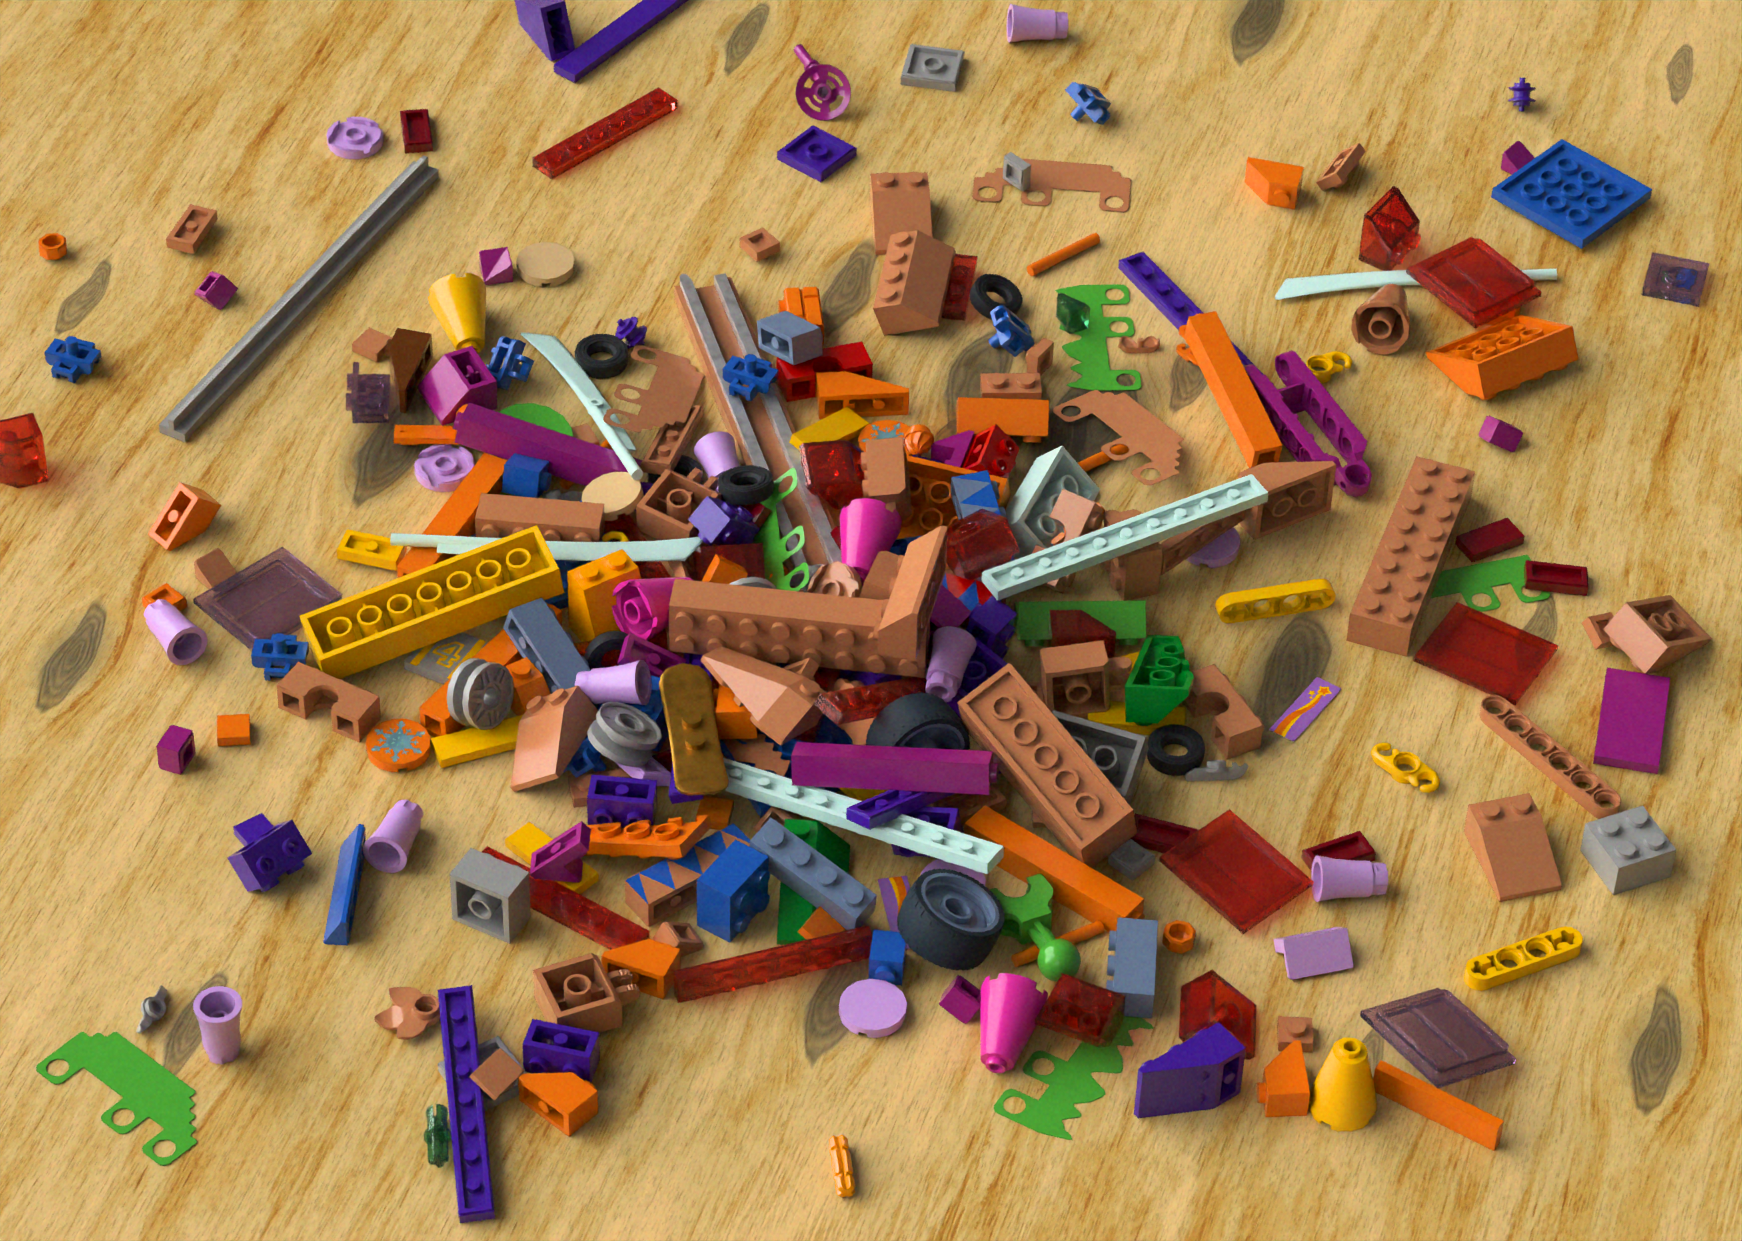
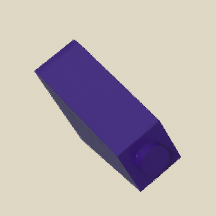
M515 0L520 26L550 61L563 58L575 49L565 0Z

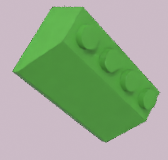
M1146 600L1014 603V611L1017 613L1015 619L1017 640H1025V646H1044V640H1056V646L1073 645L1075 640L1088 639V642L1104 641V645H1107V639H1119V645H1138V639L1146 638Z

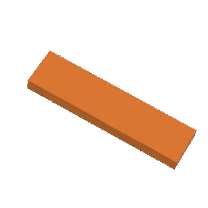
M1382 1060L1375 1067L1373 1082L1376 1093L1493 1151L1500 1144L1504 1124L1502 1119Z

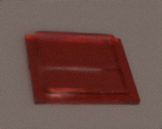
M1470 237L1406 269V273L1475 329L1541 297V291L1534 286V281L1479 238L1474 239Z
M1456 602L1415 654L1413 661L1490 695L1501 696L1511 704L1516 705L1556 653L1558 645Z
M1230 809L1159 858V861L1242 934L1252 929L1277 910H1280L1284 905L1312 887L1314 883L1313 880Z

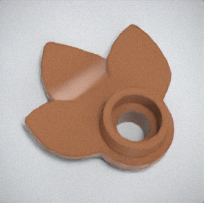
M412 987L389 988V996L394 1006L374 1017L375 1022L382 1028L391 1031L397 1030L398 1039H412L421 1035L427 1026L434 1025L440 1021L439 1000L434 995L422 994L418 989Z

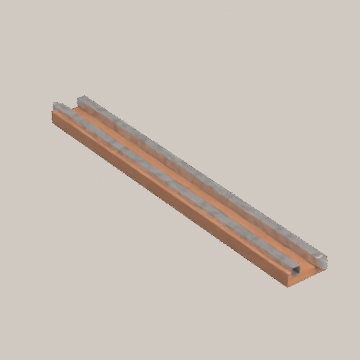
M725 273L714 275L713 286L695 288L692 279L686 274H681L680 285L674 286V300L726 430L734 437L740 465L763 467L771 472L773 481L789 469H796L798 480L796 488L776 503L780 539H782L796 527L803 526L805 543L800 550L783 562V566L790 573L804 562L808 565L831 564L834 561L842 562L841 550L830 533L835 528V525L805 454L789 443L792 434L796 432L776 384L771 383V389L766 394L758 392L752 401L746 400L745 396L736 394V396L729 395V385L731 383L723 379L722 373L724 366L732 355L745 359L746 355L753 354L757 358L765 360L732 278L727 277ZM787 476L781 481L779 485L780 493H784L790 488L793 482L792 476ZM794 534L788 539L786 543L787 551H792L800 541L799 534ZM808 585L800 589L799 592H807Z

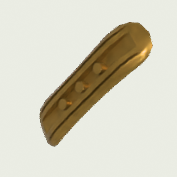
M681 663L669 667L660 677L659 688L670 740L676 789L685 795H707L723 792L726 790L729 780L718 737L711 679L708 673L698 665Z

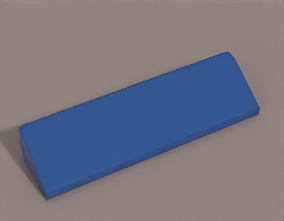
M358 824L341 846L324 934V944L347 946L350 942L365 859L363 854V845L366 842L364 824Z

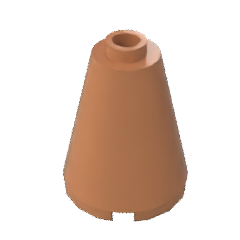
M1387 284L1380 288L1359 306L1353 315L1351 331L1354 339L1358 344L1361 343L1367 347V351L1382 355L1394 353L1400 349L1409 337L1410 319L1407 295L1404 289L1396 284Z

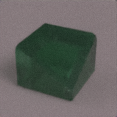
M1058 294L1056 318L1066 331L1071 334L1088 329L1090 307L1086 303L1068 295Z

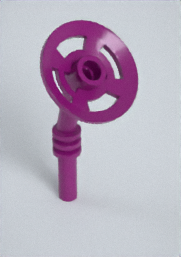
M796 45L794 53L804 65V72L796 84L798 105L805 114L817 120H830L838 117L845 111L851 99L849 80L840 69L828 64H819L817 60L812 59L803 45ZM828 72L835 74L841 80L843 86L840 87L838 81L829 76ZM808 78L814 82L811 88L804 87ZM827 80H830L836 88H833V86L830 83H828ZM813 95H815L817 99L821 100L822 103L816 101ZM838 95L843 96L841 105L834 111H830L829 105L837 99ZM809 97L811 103L820 108V112L812 109L807 104L805 98Z

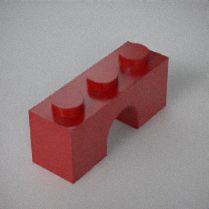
M863 342L823 348V355L796 365H792L777 357L776 369L779 370L777 383L786 402L815 397L816 373L846 371L872 378L873 363Z

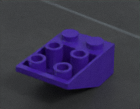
M1218 1022L1208 1029L1198 1031L1194 1037L1184 1043L1172 1046L1160 1057L1146 1061L1138 1069L1134 1115L1139 1119L1209 1110L1240 1094L1246 1047Z

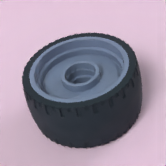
M924 692L905 695L886 706L873 720L866 736V745L970 749V738L967 730L955 711L942 698Z
M932 869L922 873L911 886L901 905L897 917V926L905 943L923 959L946 969L964 971L978 967L990 954L1001 934L1005 922V913L997 897L978 880L955 870Z

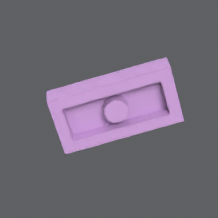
M1333 927L1273 939L1275 951L1284 953L1289 979L1293 980L1353 967L1347 928Z

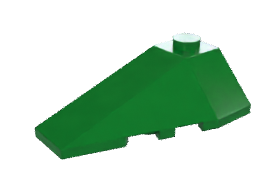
M1147 635L1125 685L1126 722H1135L1140 726H1149L1153 723L1158 724L1189 696L1194 684L1193 672H1190V665L1188 660L1185 659V651L1179 636Z
M785 819L784 827L849 874L850 844L819 821ZM781 881L777 945L811 946L798 931L817 908Z

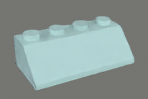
M1063 446L1036 458L1005 511L1007 516L1005 529L1007 533L1011 532L1013 535L1015 551L1012 552L1015 557L1022 558L1032 554L1036 545L1045 549L1054 545L1050 541L1059 533H1064L1063 526L1058 525L1049 517L1062 489L1094 501L1100 491L1099 487Z

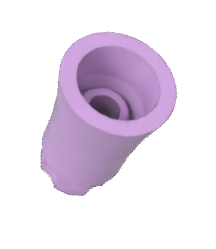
M1009 5L1007 14V39L1009 43L1024 40L1065 39L1067 37L1068 15L1066 12Z
M727 432L709 433L703 436L694 447V454L703 466L708 478L714 476L719 479L720 475L726 470L740 466L734 437Z
M158 599L147 606L144 611V617L146 618L149 630L158 639L173 664L187 665L197 660L203 654L207 646V635L201 628L194 625L175 606L164 599Z
M951 626L939 628L934 632L930 665L926 676V693L937 695L945 702H949L955 697L957 690L961 686L968 662L977 646L975 638L969 632Z
M644 660L612 667L593 668L591 671H581L576 674L575 686L578 685L594 704L621 702L647 705L651 697V675L648 665Z
M409 800L396 802L394 807L388 811L377 830L364 843V857L374 868L386 873H396L405 867L409 851L420 830V823L424 814L418 804L412 803Z
M1316 855L1311 871V886L1314 900L1320 902L1337 898L1385 895L1388 886L1386 864L1362 860L1334 859Z
M215 986L207 988L200 992L193 1002V1010L199 1022L203 1047L209 1055V1060L221 1065L234 1061L238 1057L239 1045L241 1043L240 1014L242 999L235 990L229 987Z

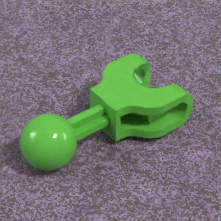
M1040 873L1027 877L1028 886L1026 894L1022 897L1013 898L1005 896L997 888L989 889L1000 901L1005 913V922L1001 935L1014 937L1021 945L1033 941L1040 950L1037 958L1039 970L1047 979L1054 982H1064L1073 978L1080 968V953L1073 943L1065 939H1056L1052 934L1053 906L1051 903L1053 900V888L1045 877Z

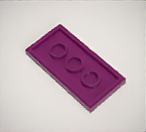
M1607 667L1593 764L1658 774L1670 684L1669 677Z

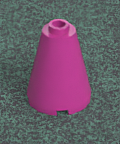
M870 498L852 500L846 508L844 505L840 514L841 561L855 568L860 575L862 587L878 552L890 551L901 531L902 519L895 509L892 513L885 508L886 503Z
M690 577L630 579L617 584L612 595H617L616 605L612 606V612L621 632L632 633L648 641L669 626V603L674 580L693 579Z
M999 973L998 979L990 980V976H988L982 982L980 1000V1060L991 1072L1004 1073L1013 1069L1048 1005L1047 991L1044 989L1042 994L1036 989L1037 983L1029 978L1016 974Z

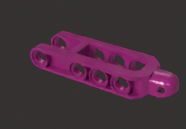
M1291 350L1276 356L1275 368L1279 378L1286 386L1278 390L1268 377L1262 375L1253 364L1245 365L1244 368L1280 441L1297 462L1333 461L1336 464L1334 485H1338L1348 496L1360 497L1366 494L1370 488L1372 477L1370 468L1363 459L1368 441L1298 354ZM1306 411L1347 462L1344 468H1342L1338 457L1324 453L1314 441V435L1312 433L1309 434L1298 421L1299 417L1296 413Z

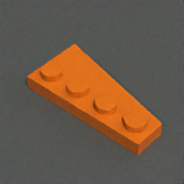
M699 815L697 822L687 823L683 822L682 817L669 818L668 823L661 825H651L650 820H639L627 825L625 828H621L620 822L587 825L591 829L589 850L584 856L607 854L610 857L630 855L638 856L642 859L667 857L669 860H677L683 858L712 827L710 815Z

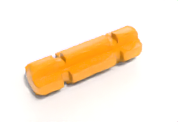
M844 1135L832 1136L829 1139V1151L832 1157L831 1163L834 1181L836 1182V1194L839 1197H851L855 1194V1180L852 1175L853 1168L850 1151L848 1150V1138Z

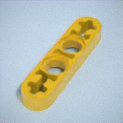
M1313 579L1229 592L1216 600L1215 609L1222 622L1227 624L1325 609L1333 604L1336 594L1329 580ZM1297 595L1294 600L1284 602L1287 597ZM1267 600L1264 605L1254 607L1258 601Z
M1564 926L1470 959L1466 963L1464 981L1468 987L1483 991L1570 961L1579 956L1583 937L1577 929ZM1538 949L1544 951L1546 956L1535 957L1529 951ZM1508 959L1516 962L1518 966L1509 968L1503 966L1500 962Z

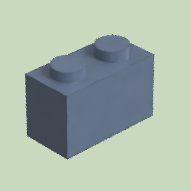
M788 311L757 320L760 349L792 365L823 355L821 327Z

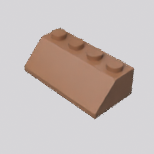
M919 230L902 231L890 235L873 306L874 313L884 335L940 326L956 255L953 247Z
M940 526L910 542L905 556L899 555L896 567V574L898 576L891 578L888 593L890 599H884L881 609V618L883 619L882 621L877 620L874 627L873 640H878L877 654L916 661L946 572L947 526Z

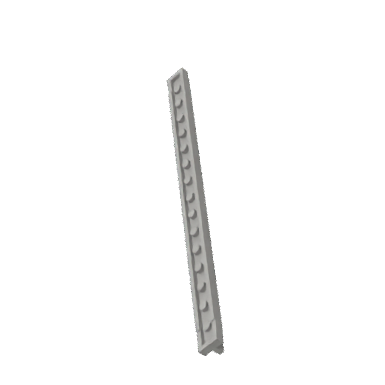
M423 155L417 162L413 161L159 424L160 433L186 442L200 425L224 403L422 196L424 191L439 178V170L429 166L427 156Z

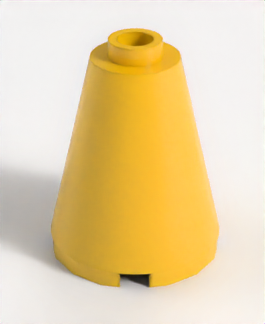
M465 273L466 277L456 278V274H450L438 279L429 289L428 301L430 307L455 350L473 346L477 354H479L485 347L487 291L484 281L472 273Z
M1350 1037L1339 1039L1334 1043L1310 1088L1308 1110L1312 1117L1320 1124L1323 1121L1331 1125V1129L1338 1132H1352L1364 1128L1369 1124V1120L1375 1115L1377 1110V1098L1367 1048L1360 1040Z

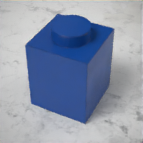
M514 453L504 464L501 492L521 497L539 498L544 491H548L551 484L552 474L548 473L549 461Z
M873 930L868 979L884 980L891 984L902 986L907 944L899 932Z

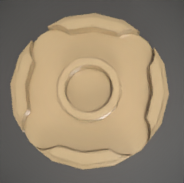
M534 243L525 247L518 254L516 260L518 275L525 282L534 286H542V283H550V286H557L566 282L574 272L575 259L573 253L565 246L557 243Z
M611 472L592 480L585 487L582 494V502L603 503L605 521H613L618 519L617 515L625 513L627 516L631 514L644 495L640 480H634L628 472Z

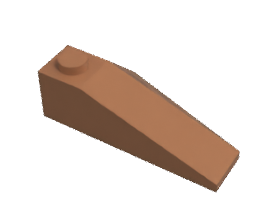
M722 646L706 653L700 660L721 686L729 687L734 692L735 697L733 700L739 707L745 706L752 714L750 717L751 722L779 745L816 726L830 697L816 682L809 680L803 675Z

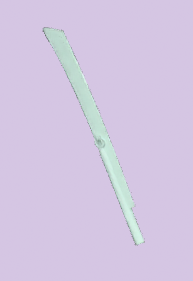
M1511 267L1433 268L1298 277L1286 279L1276 293L1275 299L1281 300L1316 293L1383 287L1387 284L1429 287L1434 284H1472L1483 280H1498L1502 282L1557 280V269L1512 270Z
M520 333L521 336L545 356L570 385L634 480L642 478L643 471L630 453L637 450L625 429L604 422V416L611 407L556 336ZM615 414L610 416L612 421L621 424Z
M391 533L390 544L391 546L437 548V553L460 555L502 538ZM699 537L631 542H545L554 560L594 561L623 549L632 561H685L703 541Z

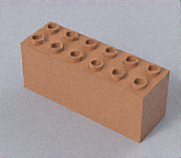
M1010 663L957 702L962 723L967 732L983 751H993V763H998L1000 772L1071 856L1093 868L1137 834L1133 808Z

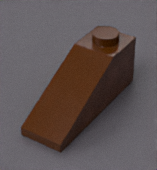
M397 328L393 338L387 340L385 355L389 357L390 373L400 413H407L418 385L433 357L432 334Z

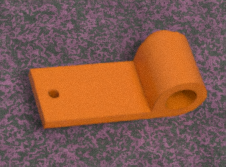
M468 404L461 406L457 413H463ZM395 425L394 444L461 445L455 443L457 430H454L453 426Z

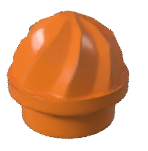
M921 424L911 426L904 436V445L912 455L921 456L924 453L928 454L931 445L934 443V436L931 430Z

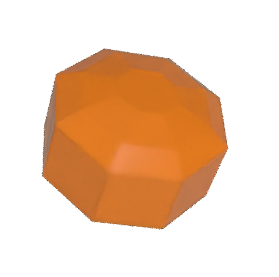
M50 233L39 239L40 256L47 260H58L67 254L66 238L58 233Z
M1175 920L1165 925L1162 943L1170 952L1185 953L1193 949L1196 930L1188 922Z

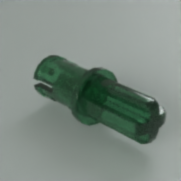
M436 1104L435 1116L433 1105L426 1109L427 1129L424 1132V1141L427 1144L429 1164L441 1168L449 1160L448 1143L451 1141V1131L448 1128V1109L444 1105Z

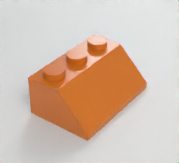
M958 397L956 405V434L970 430L974 431L975 436L997 424L1010 438L1023 437V443H1041V438L1048 437L1049 400Z

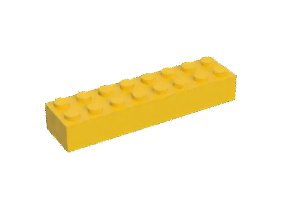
M536 525L305 613L299 617L306 640L309 642V647L320 671L342 679L508 615L509 610L539 598L547 600L564 593L559 568Z

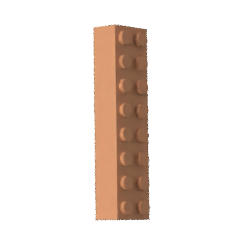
M1416 456L1350 612L1346 641L1405 657L1408 656L1471 500L1475 471Z
M675 579L669 603V651L705 655L722 646L767 662L793 664L807 658H812L819 664V667L925 678L929 654L930 620L917 659L912 661L877 654L878 640H873V632L876 621H882L883 619L881 618V609L884 600Z

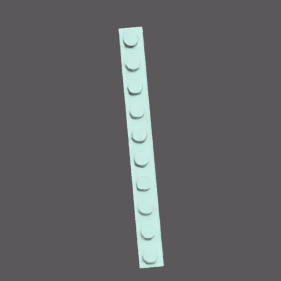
M1250 474L983 571L982 582L998 601L1263 504L1268 501V492Z
M723 758L729 780L725 791L744 798L753 799L772 807L797 813L800 816L809 817L860 835L884 841L888 844L910 849L916 853L935 857L976 872L989 874L1004 857V846L904 814L869 830L846 819V808L862 801L815 786L792 785V779Z

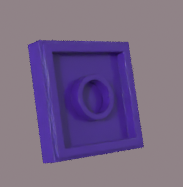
M812 125L777 151V160L822 182L857 155V148Z

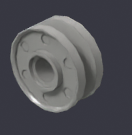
M470 658L461 663L453 673L447 690V706L453 720L463 725H472L481 730L493 729L501 724L508 715L513 702V678L509 670L499 663L487 662L480 658Z
M621 702L603 703L596 714L597 720L592 722L587 731L588 740L603 756L616 763L629 767L646 765L653 754L652 749H655L662 737L658 725L647 714L633 706Z

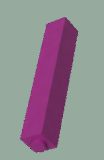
M470 402L463 413H457L453 429L457 430L455 443L509 460L514 453L549 461L548 473L587 486L592 480L604 474L628 472L613 450ZM634 458L639 467L641 468L642 460Z
M796 742L791 754L792 785L989 795L992 783L998 782L999 765L998 763H993V751Z

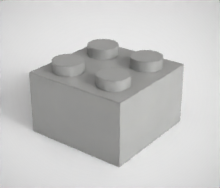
M1643 805L1585 823L1580 851L1613 895L1671 877L1676 849Z
M470 848L450 873L452 920L510 944L531 918L529 872L519 866L494 858L490 854Z

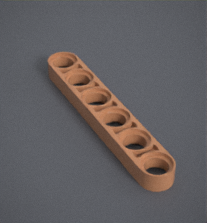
M1490 695L1482 700L1479 713L1481 721L1589 813L1598 819L1619 813L1621 805L1620 795L1508 700L1497 695ZM1498 708L1502 713L1492 714L1487 709ZM1518 726L1523 728L1524 732L1516 733L1511 731L1509 727ZM1538 744L1544 746L1546 750L1536 751L1530 746ZM1562 763L1568 766V769L1559 770L1553 764ZM1585 782L1591 788L1582 789L1577 787L1575 783ZM1608 801L1612 803L1614 806L1611 808L1601 807L1598 804V802Z

